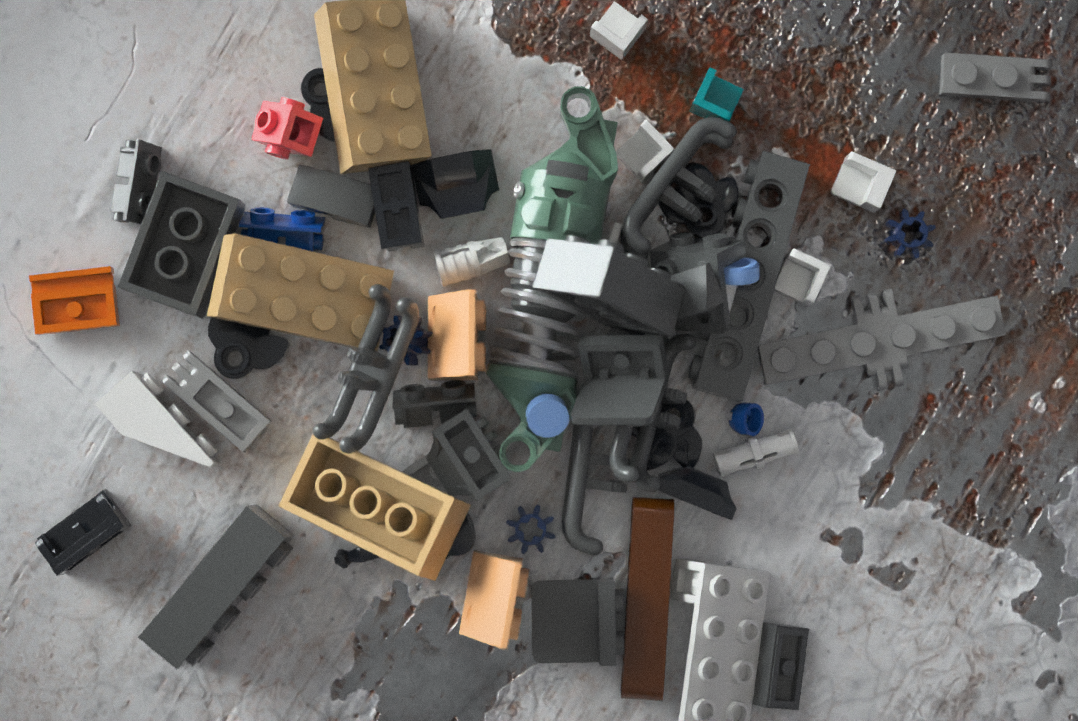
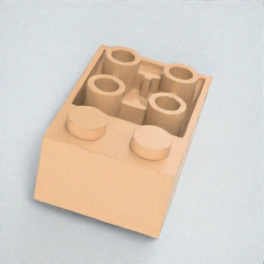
M463 290L428 296V331L432 332V335L428 338V348L431 351L428 354V380L478 381V372H486V347L484 342H478V331H486V306L484 300L478 299L476 290Z
M478 550L473 551L459 634L503 649H507L509 639H518L522 609L514 608L516 597L525 598L529 569L521 567L523 558Z

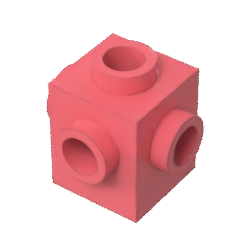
M281 97L280 103L263 101L261 110L255 119V129L251 140L265 145V153L281 159L288 160L290 154L312 157L323 118L304 110L305 104L293 99Z

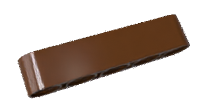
M633 497L621 699L663 701L674 527V499Z

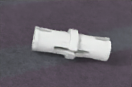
M787 429L786 431L757 439L756 436L748 438L747 443L713 452V457L720 477L754 466L756 469L763 468L767 462L799 454V448L792 429Z

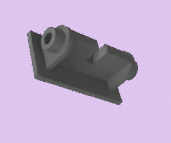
M136 139V141L126 140L125 147H120L117 176L129 178L128 185L115 184L112 205L110 207V212L114 213L113 221L142 224L156 187L158 173L161 169L162 147L140 139Z
M451 380L437 387L425 388L421 384H409L403 386L400 390H394L392 407L394 409L395 424H403L404 428L433 425L432 411L440 412L441 425L465 409H468L472 417L476 418L477 409L474 383L465 384L461 380Z

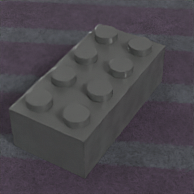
M246 506L138 638L175 669L178 670L187 664L193 667L215 645L210 640L215 632L220 634L223 630L226 631L239 616L241 611L236 606L242 599L245 601L249 598L252 599L267 581L263 573L270 566L272 569L275 566L278 567L290 554L293 547L289 542L295 535L260 506Z

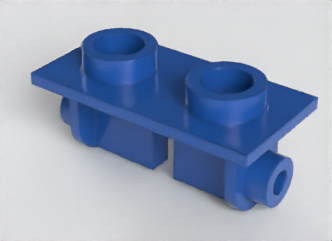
M257 207L251 209L250 212L245 211L239 222V227L248 228L241 230V235L278 244L279 237H286L287 246L315 252V250H323L324 235L316 233H321L326 217H317L314 212L307 210L293 211L291 215L275 214V211L271 208Z

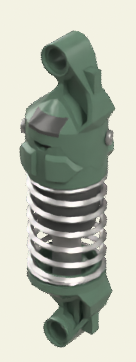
M575 86L568 89L560 101V115L570 135L569 140L559 149L522 170L520 182H517L514 187V197L517 199L510 233L512 240L509 241L514 248L507 252L515 258L513 268H508L504 271L507 276L511 277L510 284L513 288L505 287L501 290L504 296L512 297V308L501 307L497 311L501 316L524 321L523 329L497 327L494 329L498 336L521 341L520 349L500 346L493 347L490 351L495 356L488 359L491 364H487L486 375L520 417L519 426L505 439L499 450L502 464L514 472H522L529 469L545 450L561 452L564 431L557 436L544 438L530 430L526 418V408L529 402L541 394H555L565 402L570 421L571 411L577 399L575 390L577 384L575 377L578 376L572 368L552 362L551 360H575L580 357L579 351L576 348L555 342V340L577 341L581 336H585L579 328L565 323L568 321H581L588 316L533 287L547 239L565 241L567 235L586 239L591 244L598 245L599 240L602 239L605 217L609 215L611 209L610 202H608L611 185L618 173L617 154L614 149L618 122L604 120L595 94L583 86ZM575 98L584 99L590 106V112L583 117H574L567 110L568 103ZM556 330H560L566 333L556 332ZM514 441H522L530 449L529 460L522 465H514L507 459V447Z

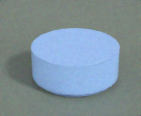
M744 257L723 268L726 285H748L760 279L759 262L752 258Z
M546 393L538 395L529 402L526 408L528 426L534 434L540 437L550 438L557 436L566 429L569 423L567 406L563 399L555 394Z

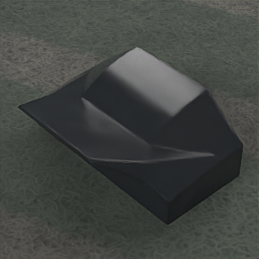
M491 149L467 151L432 158L412 165L420 207L427 206L431 208L440 219L485 211L491 194L499 191Z
M689 466L659 473L658 478L661 481V486L658 491L726 519H733L736 506L730 496L726 481Z

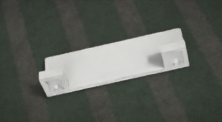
M676 558L671 599L694 604L679 721H750L770 578L768 571L714 565Z

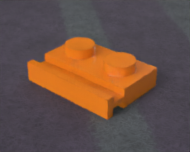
M107 266L30 275L35 335L120 326L116 286L114 285L113 277L114 268Z

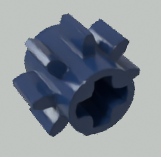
M902 209L899 212L900 223L890 219L885 223L892 231L891 236L884 239L883 243H892L897 248L894 252V257L897 258L904 252L909 251L910 257L915 260L919 258V246L924 249L933 247L934 244L927 237L928 233L936 227L935 225L927 226L922 220L924 211L919 212L915 217H909L908 211ZM912 226L914 228L913 236L917 240L914 239L906 243L904 241L906 234L901 229L904 230Z
M401 315L393 316L394 325L384 327L382 331L384 333L383 343L379 346V349L389 352L402 319ZM420 317L403 360L406 365L416 366L418 365L417 356L431 353L428 348V338L432 335V332L425 331L420 327L422 324V318Z
M538 504L535 506L533 513L526 514L524 508L519 506L518 512L521 516L519 520L506 521V524L515 527L516 533L507 539L508 542H514L519 539L523 543L521 548L522 554L527 552L529 545H536L539 552H544L541 543L544 537L555 539V535L552 532L546 531V525L551 523L554 517L548 516L542 519L539 516L540 505ZM530 517L536 518L538 520L537 527L543 529L541 536L534 535L531 541L524 539V531L519 529L520 523H528Z

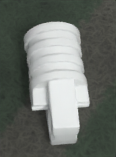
M503 237L475 242L469 241L463 245L459 244L452 248L448 247L444 250L433 252L443 287L449 286L452 283H459L462 280H470L473 277H481L483 274L510 264L508 249Z

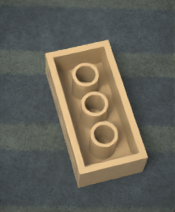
M344 0L325 2L314 14L340 174L369 171L368 168L407 161L412 166L427 160L432 154L406 1Z
M228 234L223 237L207 316L354 348L359 346L374 309L375 300L370 298L369 288L372 285L380 284L390 291L394 270L244 235ZM380 339L378 341L375 351H378Z
M312 434L280 501L279 507L417 576L435 581L471 505L360 451L350 454L343 453L339 447L340 442L333 438L320 440Z

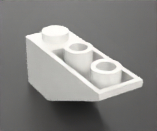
M131 371L95 403L96 407L123 436L208 467H216L220 464L214 457L218 452L217 448L204 434L201 433L196 437L187 427V424L191 421L190 418L177 404L173 403L169 407L159 395L164 391L163 388L149 373L142 376L138 372Z

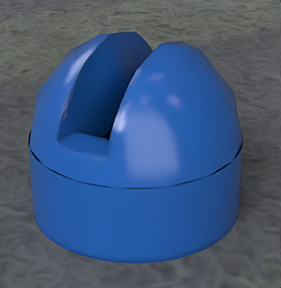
M745 402L736 404L730 410L732 420L728 421L733 431L747 436H756L761 431L764 423V413L760 405Z

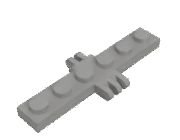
M892 289L882 291L885 307H879L876 292L867 293L869 310L865 311L863 310L860 296L851 297L856 325L760 344L758 346V354L765 385L864 365L867 376L875 375L877 387L880 391L888 389L887 372H891L895 387L904 386L901 369L908 368L907 356L1001 337L1006 335L998 295L898 316Z

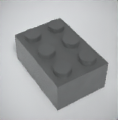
M161 171L118 287L203 319L211 299L224 235L236 233L246 205L238 198Z
M567 235L565 241L547 239L533 284L535 289L607 327L672 337L686 289L671 281L672 275L670 273L647 267L648 260L636 255L623 253L624 246L613 241L600 239L598 245H594L586 239Z

